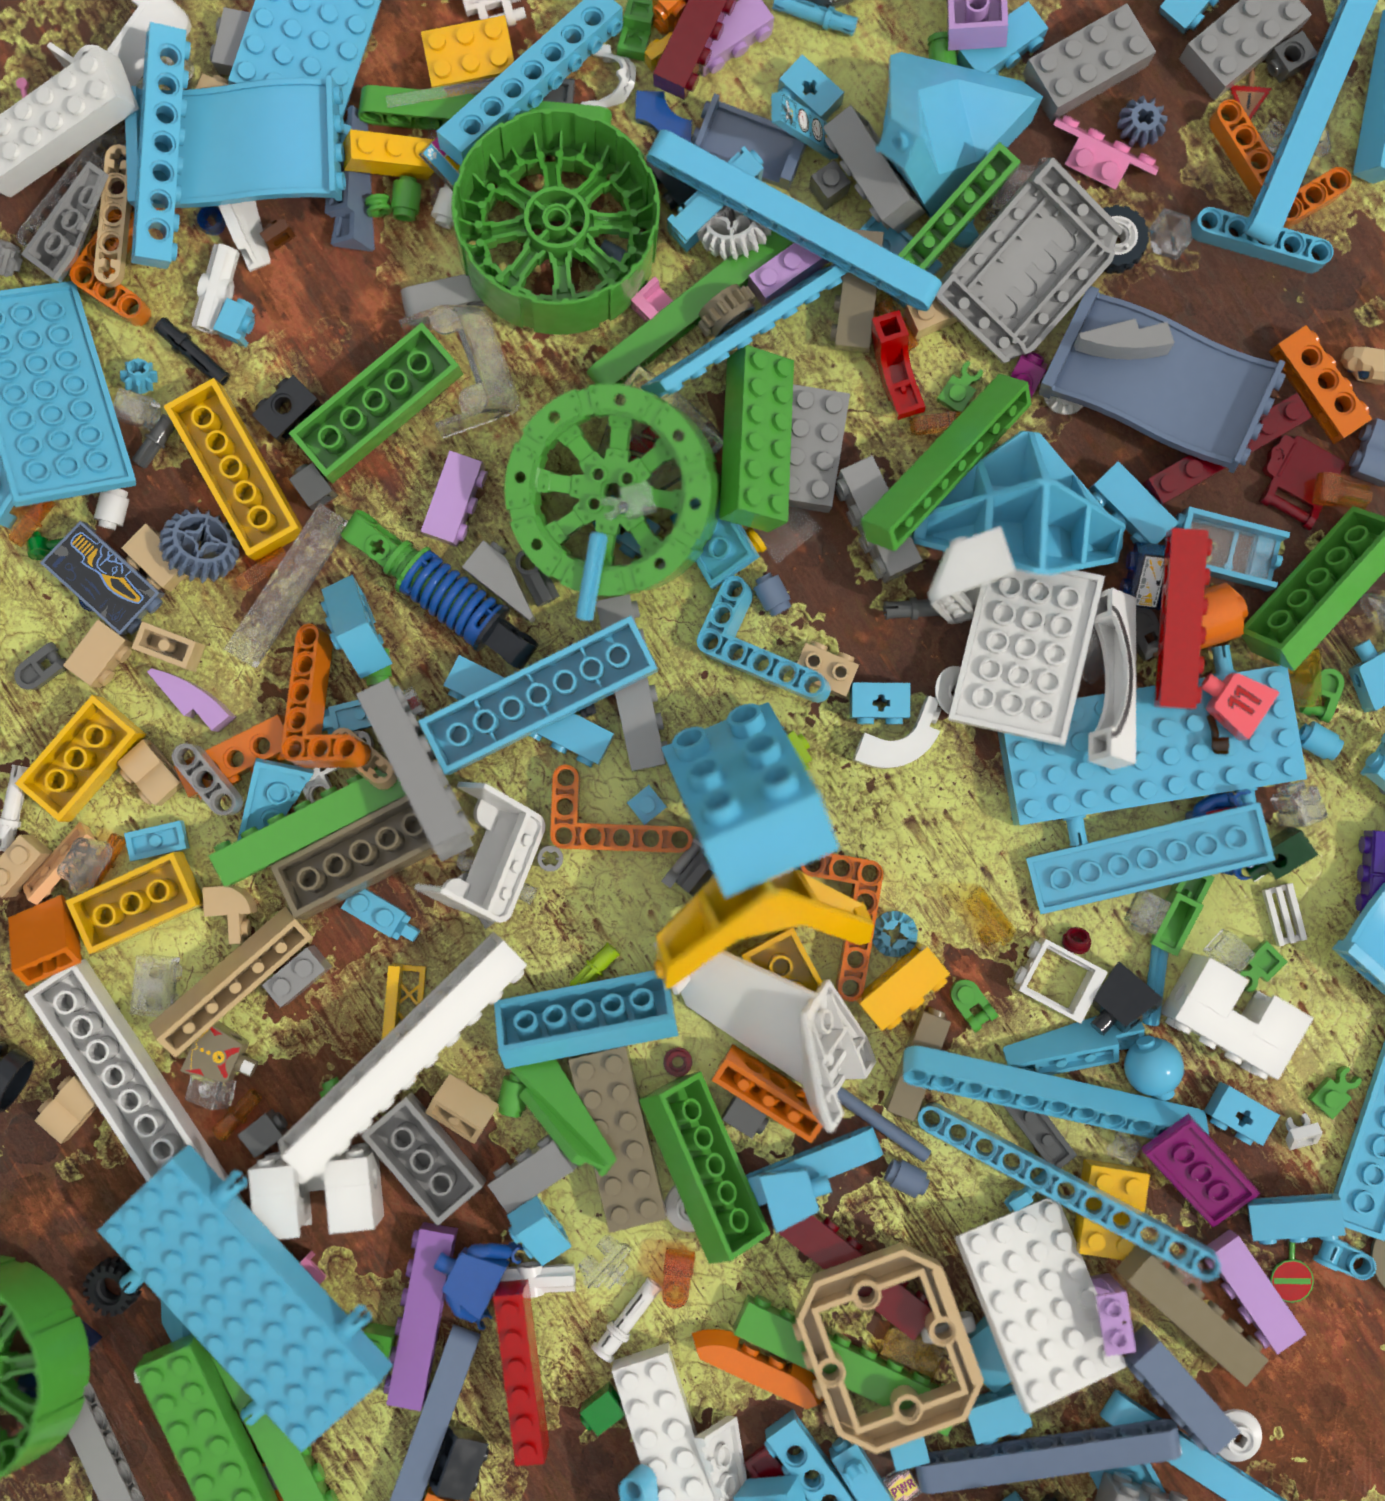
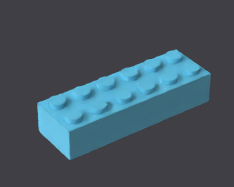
M655 970L501 999L494 1003L498 1052L505 1069L679 1036L671 988H665L663 979L657 978Z

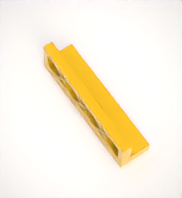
M394 963L388 965L382 1039L399 1024V1018L401 1020L405 1018L400 1012L399 1004L409 997L417 1006L424 999L427 966ZM403 971L420 972L419 984L411 991L402 982ZM403 989L406 995L401 999V991ZM418 989V996L416 999L413 996V993Z

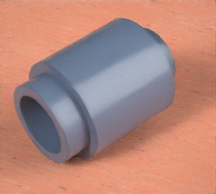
M770 572L755 580L757 586L753 589L765 612L769 611L771 617L792 607L789 602L791 598L779 575L772 576Z
M892 1159L884 1176V1180L889 1182V1186L913 1198H916L918 1194L923 1196L930 1182L926 1178L927 1171L902 1159L900 1161Z

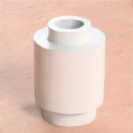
M446 182L444 187L440 188L431 213L432 217L435 218V223L447 229H451V226H454L452 216L454 186L450 182Z
M115 489L100 492L93 518L99 521L98 526L110 530H116V526H123L129 504L127 491Z

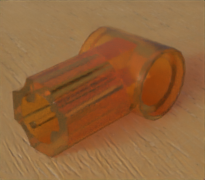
M1319 472L1316 476L1312 503L1321 506H1341L1349 509L1355 506L1366 510V507L1372 501L1373 492H1371L1370 486L1344 480L1343 475Z

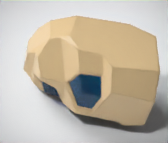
M1349 347L1342 353L1340 361L1344 368L1347 369V372L1353 373L1357 381L1380 385L1385 383L1384 349Z

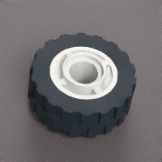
M1114 205L1113 207H1105L1103 209L1122 228L1121 235H1118L1122 243L1115 244L1113 261L1104 270L1108 274H1119L1125 270L1132 269L1134 264L1140 261L1149 243V228L1145 224V219L1139 215V212L1131 210L1128 206Z

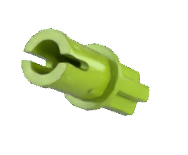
M607 942L591 960H586L587 964L570 981V986L594 982L598 976L602 977L604 975L602 972L620 956V953Z

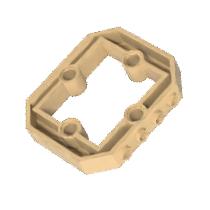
M899 1242L812 1274L795 1311L797 1323L792 1324L797 1341H804L807 1351L802 1352L808 1370L814 1369L817 1377L816 1380L812 1381L818 1399L824 1397L827 1408L822 1410L828 1427L834 1426L837 1436L877 1454L967 1420L984 1380L939 1260ZM919 1276L932 1310L926 1316L925 1328L933 1343L945 1347L957 1381L919 1395L911 1386H898L890 1395L889 1406L857 1417L844 1382L846 1371L843 1359L838 1352L832 1349L820 1312L852 1300L858 1308L872 1310L881 1301L882 1289ZM867 1285L873 1288L872 1293L867 1297L858 1295V1290L862 1286ZM947 1322L949 1325L946 1331L943 1333L934 1331L938 1323ZM828 1363L837 1365L836 1371L830 1374L824 1373L822 1369ZM904 1400L913 1401L911 1408L906 1410L900 1409L899 1405Z

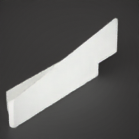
M256 201L220 205L219 209L237 249H240L249 271L252 272L270 264L271 260L267 244L260 235L263 229Z

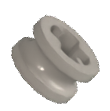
M546 846L538 853V864L545 871H555L563 863V854L555 846ZM544 852H557L559 858H556V860H559L557 865L548 864L546 866L542 859H545V857H542Z

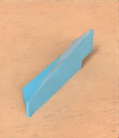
M1094 1016L1083 1020L1081 1024L1076 1022L1004 1046L1003 1053L1007 1066L1019 1067L1047 1075L1060 1074L1119 1062V1050L1130 1049L1139 1038L1145 1036V1029L1142 1021L1126 1033H1123L1113 1025L1103 1036L1090 1024L1097 1017Z

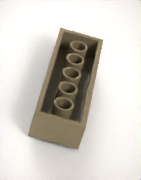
M406 795L270 865L293 917L306 920L436 852Z
M628 1046L570 1056L568 1061L575 1091L616 1157V1162L605 1176L598 1175L594 1168L609 1233L667 1219L664 1196L644 1112L639 1101L640 1096Z

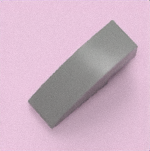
M1135 318L1079 333L1074 343L1075 351L1109 359H1147L1168 355L1174 345V340L1168 322L1139 329Z

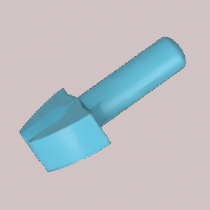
M1043 1170L1034 1180H1045L1048 1177L1046 1171ZM1026 1185L1021 1190H1013L1004 1203L1010 1212L1013 1210L1014 1212L1019 1211L1034 1201L1032 1196L1037 1191Z

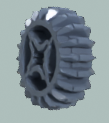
M198 508L193 511V514L186 509L181 515L175 513L171 520H167L160 533L159 551L163 552L162 561L169 562V570L178 569L179 577L184 574L188 575L190 582L195 577L199 578L202 584L206 581L207 577L213 582L218 579V576L224 578L228 571L235 567L240 555V543L236 539L233 530H229L230 524L228 522L222 523L220 515L217 517L210 516L209 510L205 514H201ZM199 541H201V546H200V547H201V550H200V551L198 550V547H199V544H198V543H199Z

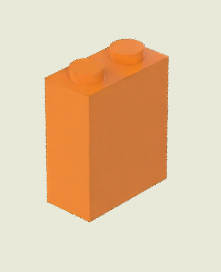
M62 894L8 917L11 971L27 986L82 963L79 931L66 904L67 899Z

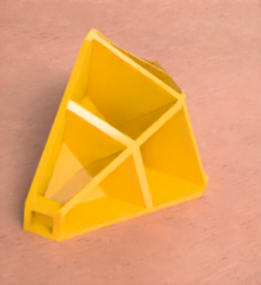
M792 869L725 898L714 874L656 935L657 949L654 969L657 978H662L665 988L670 989L738 939L804 925L862 945L871 942L874 925L864 902L860 903L796 869Z

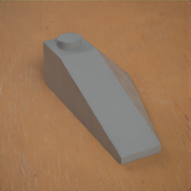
M90 161L87 162L21 253L22 256L59 283L70 273L72 265L80 255L109 176Z

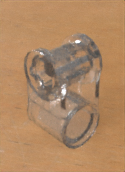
M82 837L73 842L70 851L57 869V874L60 878L68 881L69 888L73 894L79 895L92 889L100 873L111 859L112 848L107 841Z

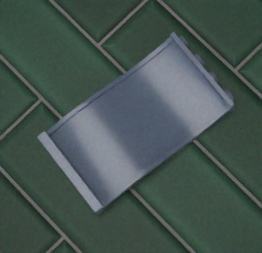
M1090 286L1084 293L1043 378L1039 395L1048 399L1054 396L1100 412L1176 450L1229 468L1228 472L1234 474L1239 464L1245 465L1252 449L1247 448L1250 439L1256 441L1263 427V424L1258 421L1262 414L1268 415L1275 399L1270 398L1273 389L1279 391L1286 374L1281 373L1285 361L1280 360L1278 363L1233 350L1163 315L1139 305L1100 294L1098 288ZM1135 318L1139 329L1168 322L1174 340V345L1168 355L1147 359H1109L1075 351L1074 343L1079 333Z

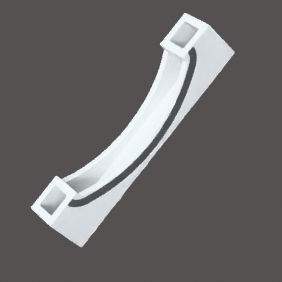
M1110 588L1101 592L1094 621L1104 659L1105 697L1097 728L1094 732L1089 733L1088 761L1114 770L1136 764V597Z

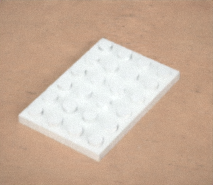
M1015 569L1016 573L983 584L980 587L948 720L1065 747L1105 576L1078 570L1046 575Z
M1046 1197L1027 1205L1019 1211H1013L954 1237L1024 1413L1030 1414L1127 1367L1122 1354L1108 1357L1105 1355L1095 1296L1098 1294L1082 1255L1076 1251L1077 1243L1060 1203Z

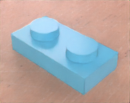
M184 820L124 833L130 862L190 848Z

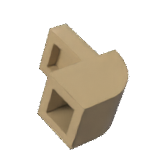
M233 885L230 887H202L204 917L227 915L229 944L245 942L248 936H251V921L247 919L246 914L258 912L253 897L243 888Z

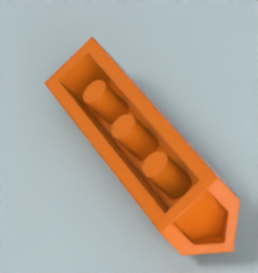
M707 1329L692 1333L700 1360L805 1409L818 1406L824 1400V1397L819 1399L817 1397L812 1382L817 1377L811 1371L794 1363L787 1366L786 1361L776 1355H770V1357L759 1353L760 1350L750 1343L744 1342L742 1345L739 1343L740 1337L734 1335V1332Z

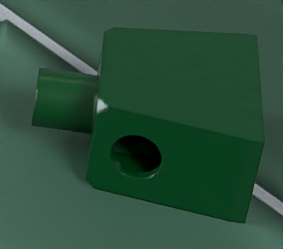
M1290 825L1270 839L1274 856L1278 854L1276 862H1265L1253 865L1254 867L1252 868L1245 867L1244 869L1252 877L1253 882L1267 874L1277 880L1318 856V853L1302 830Z

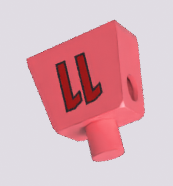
M1210 673L1200 685L1202 690L1213 696L1205 709L1239 741L1250 739L1280 693L1239 673L1228 674L1223 681Z

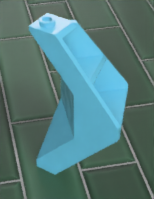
M903 52L892 54L889 58V90L883 132L878 146H875L876 153L880 152L890 160L913 189L922 206L927 211V215L931 218L999 141L1007 148L1032 122L1043 96L1020 80Z
M1020 431L982 458L910 536L914 544L945 551L950 546L949 543L956 538L967 537L968 539L1001 526L1015 569L1034 574L1052 575L1118 562L1126 526L1125 523L1110 515L1039 432Z

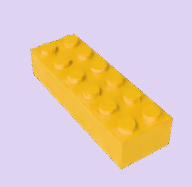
M215 378L163 406L249 558L258 561L306 534L227 392Z

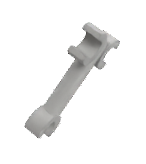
M698 835L692 841L691 847L680 856L661 882L669 888L672 887L682 872L703 848Z

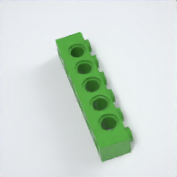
M999 141L898 256L927 271L1018 170L1021 161Z

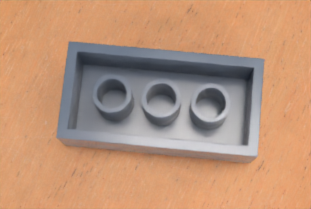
M1144 1324L1133 1334L1136 1352L1125 1354L1124 1360L1127 1367L1144 1384L1160 1405L1167 1410L1176 1423L1183 1428L1200 1450L1203 1451L1207 1447L1216 1456L1241 1431Z

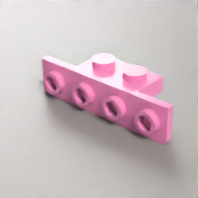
M1064 115L1063 119L1056 118L1054 126L1079 137L1065 165L1115 190L1130 163L1153 175L1157 174L1159 168L1154 165L1156 160L1149 155L1141 153L1138 157L1129 152L1131 147L1117 140L1112 144L1104 140L1105 134L1094 128L1086 131L1078 127L1079 121L1067 115Z

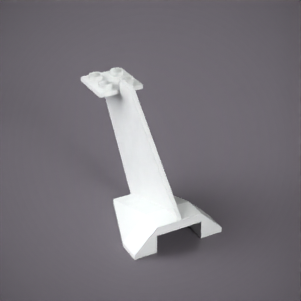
M657 941L654 943L655 949H657ZM723 950L671 988L674 995H678L681 992L687 1007L801 1083L813 1115L827 1132H833L844 1115L837 1092L845 1079H866L876 1064L868 1037L830 980H824L817 991L813 992Z

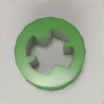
M374 194L365 198V205L369 207L367 215L377 218L391 214L393 210L391 205H388L391 201L390 196L387 194Z

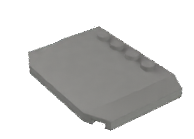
M1053 157L1048 158L1031 174L941 278L942 285L935 299L1001 363L1009 362L1010 359L1034 351L1111 264L1115 255L1114 247L1118 235H1121L1122 228Z

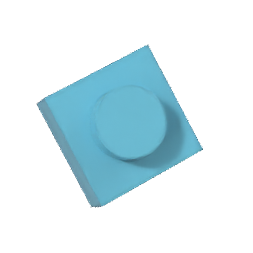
M650 785L627 802L644 825L667 808Z

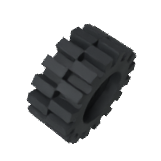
M110 1257L99 1263L85 1277L87 1279L83 1282V1287H86L83 1291V1296L90 1297L86 1303L88 1306L93 1303L95 1307L92 1310L95 1312L102 1309V1316L110 1313V1317H113L118 1313L119 1315L124 1313L142 1293L140 1289L143 1287V1283L132 1294L124 1292L131 1282H128L121 1288V1295H115L107 1289L105 1278H111L119 1284L120 1279L132 1269L127 1266L128 1263L125 1260L120 1262V1257H114L113 1259Z

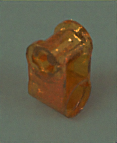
M666 1248L662 1299L669 1308L679 1309L687 1303L690 1281L693 1276L695 1251ZM674 1286L679 1287V1292L683 1293L678 1294L677 1299H673L670 1293Z

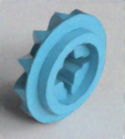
M889 911L876 919L872 941L877 950L889 957H901L910 953L917 943L918 930L913 919L907 914L899 911ZM900 922L899 932L906 939H896L892 946H890L891 936L883 930H894L895 926Z

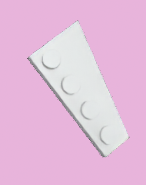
M726 1416L694 1437L715 1501H734V1496L747 1479L745 1465L743 1464L744 1457L737 1416Z

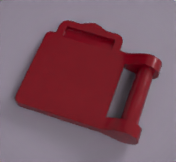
M1284 435L1278 439L1276 445L1267 453V462L1263 467V472L1272 479L1261 495L1259 503L1266 507L1271 505L1301 522V527L1309 531L1315 524L1321 509L1341 474L1345 461L1301 436L1292 438L1289 435ZM1278 488L1312 508L1307 513L1275 495V492Z

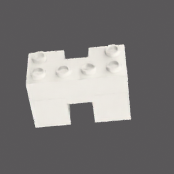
M1193 953L1161 1009V1014L1167 1017L1165 1023L1188 1035L1190 1032L1201 1036L1198 1041L1214 1050L1216 1046L1220 1047L1221 1050L1226 1052L1224 1054L1225 1057L1239 1065L1241 1064L1240 1067L1249 1073L1257 1075L1264 1080L1268 1076L1279 1080L1314 1018L1275 995L1269 997L1258 990H1255L1242 1015L1232 1009L1249 980L1211 957Z
M368 1143L354 1144L351 1146V1149L345 1150L339 1156L335 1154L327 1162L328 1166L320 1176L316 1178L313 1176L308 1181L303 1179L281 1158L280 1152L265 1154L264 1159L257 1160V1163L248 1170L252 1212L277 1239L297 1238L301 1236L300 1228L302 1225H312L309 1191L325 1190L329 1234L375 1229L384 1217L379 1156L369 1147Z

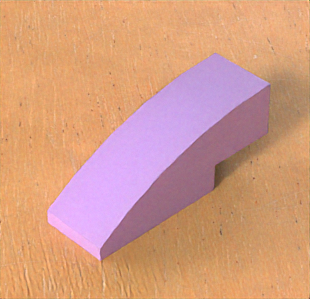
M153 668L147 671L183 716L193 718L198 714L211 731L220 732L237 718L220 700L195 683Z

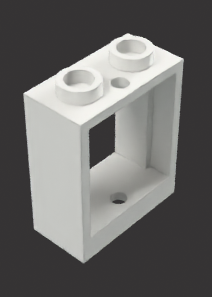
M1040 937L1038 942L1033 941L1027 952L1029 959L1025 967L1021 966L1016 972L1013 980L1016 982L1014 989L1081 1024L1108 972L1055 943ZM1046 949L1088 970L1069 1008L1027 987Z

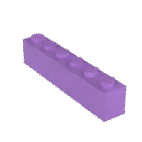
M424 1222L419 1230L414 1231L411 1248H416L414 1259H409L406 1270V1277H410L409 1287L403 1289L400 1306L405 1307L403 1318L398 1317L395 1328V1335L399 1336L397 1347H392L389 1359L394 1366L392 1376L387 1375L383 1392L388 1394L386 1405L421 1411L425 1404L445 1301V1293H443L442 1288L448 1278L447 1275L435 1270L433 1267L441 1252L453 1258L458 1228L443 1225L437 1226L436 1224Z

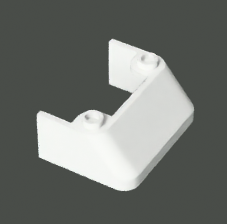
M131 0L138 7L107 49L109 53L121 59L131 86H137L139 89L143 87L146 31L150 22L185 29L186 37L190 33V19L173 0ZM49 42L47 47L62 66L66 68L93 49L95 45L83 46L74 58L51 42ZM167 56L160 57L166 65L171 59Z
M1001 526L968 539L967 537L956 538L946 548L929 589L928 597L931 606L949 624H957L973 619L981 585L1016 573Z
M458 782L457 787L478 799L473 812L474 819L479 826L486 829L466 881L450 878L442 887L416 884L414 889L448 907L489 921L502 923L507 921L513 913L544 835L545 821L540 814L486 783Z

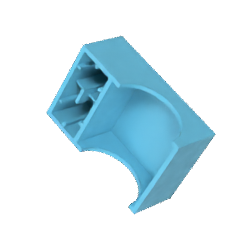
M769 702L759 706L757 704L738 706L729 713L727 720L705 729L690 727L682 730L674 737L672 743L661 747L725 898L840 849L820 794Z

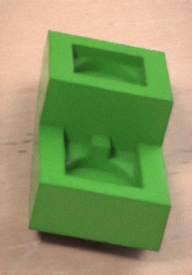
M628 0L617 46L618 56L645 61V50L649 44L653 25L652 0Z

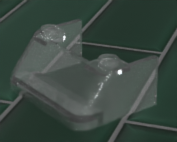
M439 305L399 319V323L406 335L422 322L429 331L434 329L442 335L458 331L476 384L468 386L461 391L459 395L461 414L435 422L436 428L443 438L509 416L517 411L520 403L519 396L491 317L484 307L478 305Z

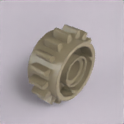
M733 284L725 288L700 310L699 316L702 320L698 322L699 328L706 337L714 335L716 338L754 312L755 307L752 303L756 300L755 295L748 286L740 288L738 284Z

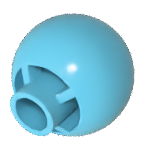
M1143 1036L1128 1050L1124 1060V1071L1127 1080L1137 1091L1154 1099L1167 1101L1174 1097V1089L1183 1078L1184 1062L1178 1049L1170 1042L1153 1036Z

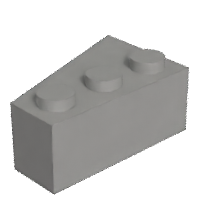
M549 1134L538 1141V1146L530 1150V1148H527L518 1154L513 1164L509 1165L506 1162L493 1172L495 1177L488 1184V1187L507 1214L574 1171L578 1166L570 1162Z

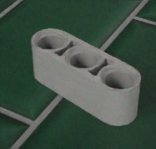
M466 274L408 286L400 292L406 320L410 322L423 321L485 306L472 288L471 280Z
M185 743L178 745L173 750V763L215 814L230 816L237 814L242 809L243 799L240 793L202 747ZM191 749L195 754V758L188 765L184 760V755ZM210 772L213 776V783L210 787L206 788L202 779L205 773ZM226 794L232 800L231 807L228 810H224L221 806V799Z

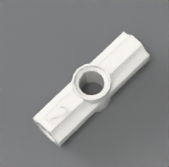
M214 244L207 271L201 275L197 286L199 300L191 326L194 329L212 335L217 334L213 327L226 298L232 300L234 294L233 276L240 252L228 245Z
M524 1262L515 1267H507L500 1280L528 1279L531 1298L539 1297L549 1292H570L576 1289L575 1265L570 1263L542 1266L539 1262Z

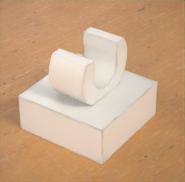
M1306 1113L1302 1114L1300 1118L1303 1126H1296L1291 1117L1286 1120L1285 1125L1289 1132L1285 1141L1289 1150L1317 1144L1323 1134L1318 1122L1310 1124V1118Z

